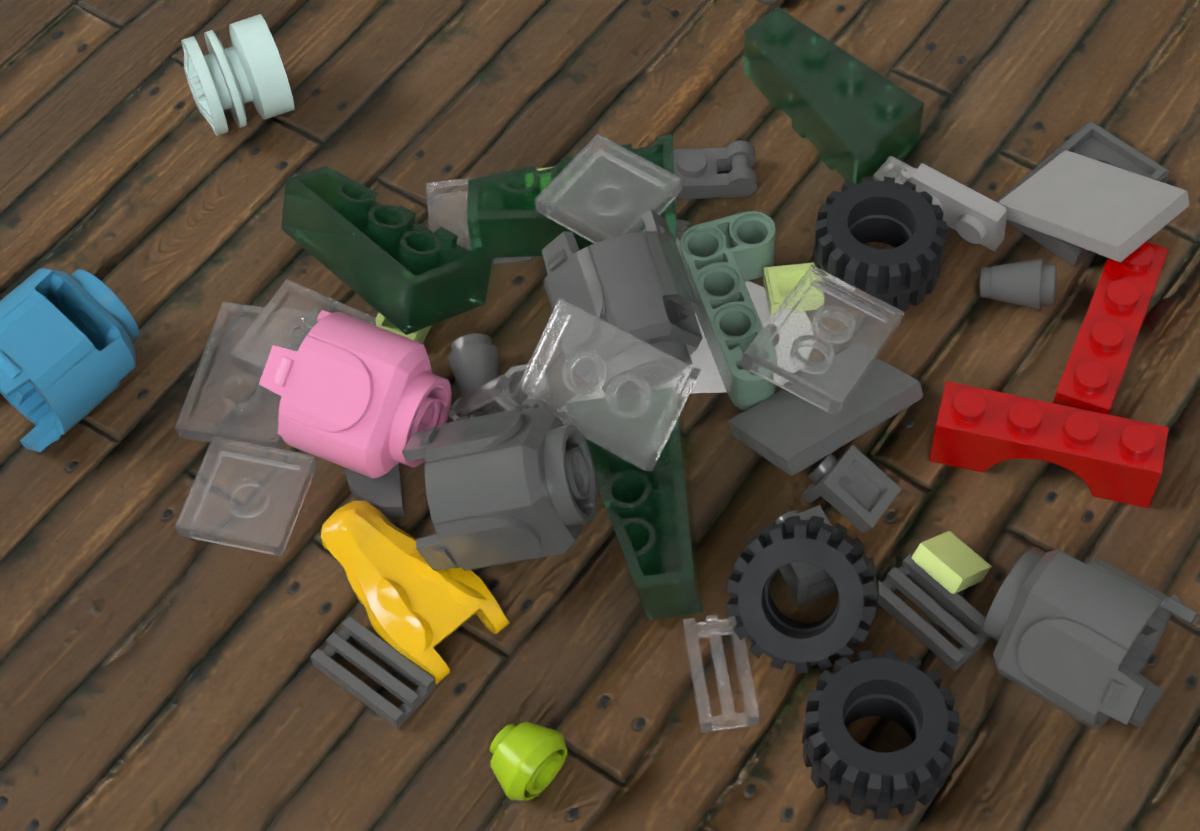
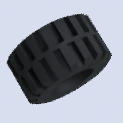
M873 176L862 178V183L860 184L850 181L842 185L841 192H831L827 196L826 204H821L815 227L813 260L817 277L820 278L819 286L825 293L833 292V301L841 306L846 302L851 304V311L863 313L864 309L873 310V315H885V310L893 309L895 314L906 311L907 303L917 306L923 302L925 293H932L936 287L937 278L940 276L947 234V224L945 221H942L944 213L939 205H932L933 197L926 191L916 192V185L908 181L902 185L895 183V178L885 176L884 181H875ZM880 242L895 248L876 249L866 246L864 243Z
M798 515L787 517L780 524L773 522L766 526L759 535L754 536L746 545L734 564L733 573L728 580L727 592H730V600L727 603L729 617L735 616L737 621L734 631L738 638L742 640L747 637L752 643L749 649L752 654L758 659L763 653L773 658L770 666L781 670L785 663L795 665V673H808L810 666L819 665L821 671L833 667L836 659L845 656L847 658L855 652L856 645L860 641L864 642L875 617L879 596V581H876V566L873 558L868 559L864 552L866 546L858 537L853 540L846 534L848 528L837 522L835 526L823 523V517L811 516L810 520H800ZM792 562H807L825 570L834 580L839 592L838 604L834 612L827 618L812 623L798 622L785 616L774 604L769 590L771 578L776 570Z
M871 650L858 652L856 662L852 663L846 656L837 660L833 673L824 670L817 678L816 690L811 689L807 700L802 743L804 744L803 759L805 767H812L810 779L817 789L828 786L827 799L838 806L842 800L851 803L849 813L861 817L864 808L875 810V819H888L890 809L897 808L902 817L914 812L916 800L924 806L934 798L936 788L942 789L948 777L959 737L957 736L960 726L959 712L953 711L955 698L950 688L939 690L942 677L933 669L926 674L920 671L922 661L912 656H909L907 662L896 660L897 651L884 650L883 658H873ZM863 717H885L900 724L908 732L913 742L899 751L876 752L858 744L850 736L846 727Z

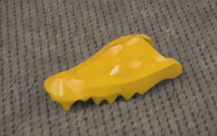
M353 500L337 509L322 525L321 539L324 548L328 549L340 565L344 567L350 585L360 603L364 605L368 619L379 638L435 679L436 685L450 673V669L434 648L476 614L485 627L494 634H497L510 624L494 596L480 577L471 570L464 571L461 567L433 571L417 551V539L392 524L380 510L367 501Z

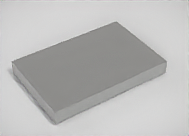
M1068 150L1063 151L998 202L1006 207L1007 220L1118 262L1123 261L1190 206L1187 190Z

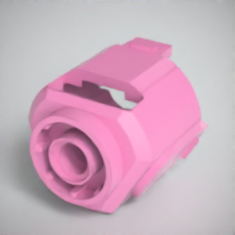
M322 310L317 317L318 323L310 330L298 351L275 345L272 346L259 385L282 396L279 404L277 434L281 435L287 445L372 479L379 478L388 473L399 462L410 467H417L425 461V459L405 461L402 451L414 433L429 430L432 427H441L442 424L446 423L452 393L449 381L432 373L424 344L341 312L330 313Z

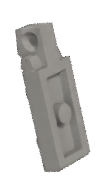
M890 155L887 161L873 175L875 181H884V176L895 178V183L903 185L908 181L915 184V191L918 193L926 191L933 197L932 205H939L944 213L942 221H945L947 226L956 230L966 241L974 244L980 243L994 252L1004 241L1007 216L1006 207L923 163L918 168H913Z

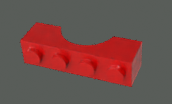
M1145 242L1121 262L1110 258L1107 259L1056 390L1053 403L1110 415L1137 336L1145 321L1156 291L1169 248Z
M946 381L929 461L982 473L991 466L1006 460L1035 459L1062 466L1078 475L1088 485L1093 497L1149 508L1162 474L1169 427Z

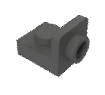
M851 445L836 456L830 453L811 467L807 477L812 482L801 497L810 504L822 496L861 533H864L874 527L901 491V488L859 449Z

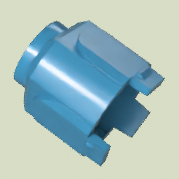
M40 268L0 300V393L14 408L35 425L20 440L22 445L28 450L41 452L52 442L59 440V436L67 433L115 391L120 385V380L135 368L136 351L133 342L139 338L140 333L134 318L110 288L85 270L77 269L69 275L58 269Z

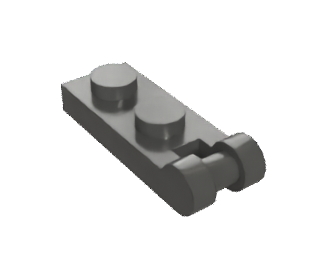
M735 141L729 144L727 148L619 150V201L748 197L757 190L756 172L751 169L756 162L755 148L747 141ZM717 172H729L728 174H717Z

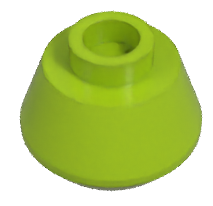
M528 721L518 726H515L513 723L508 724L496 735L491 743L490 752L493 754L490 765L504 793L510 800H531L551 783L564 764L567 756L564 736L559 731Z

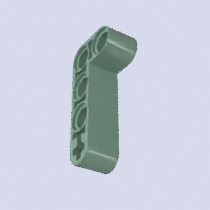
M757 211L743 212L697 224L688 228L680 239L681 258L698 304L697 310H695L729 399L734 406L744 411L776 393L775 354L745 285L746 281L763 277L764 267H771L775 264V223L768 215Z

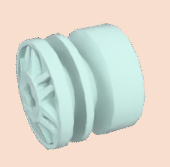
M261 14L230 24L232 47L226 49L223 48L213 30L205 32V40L209 54L203 56L194 36L181 40L184 51V72L199 112L209 122L216 136L229 132L224 115V110L230 109L238 128L247 126L244 104L251 101L263 120L295 110L291 88L272 34Z

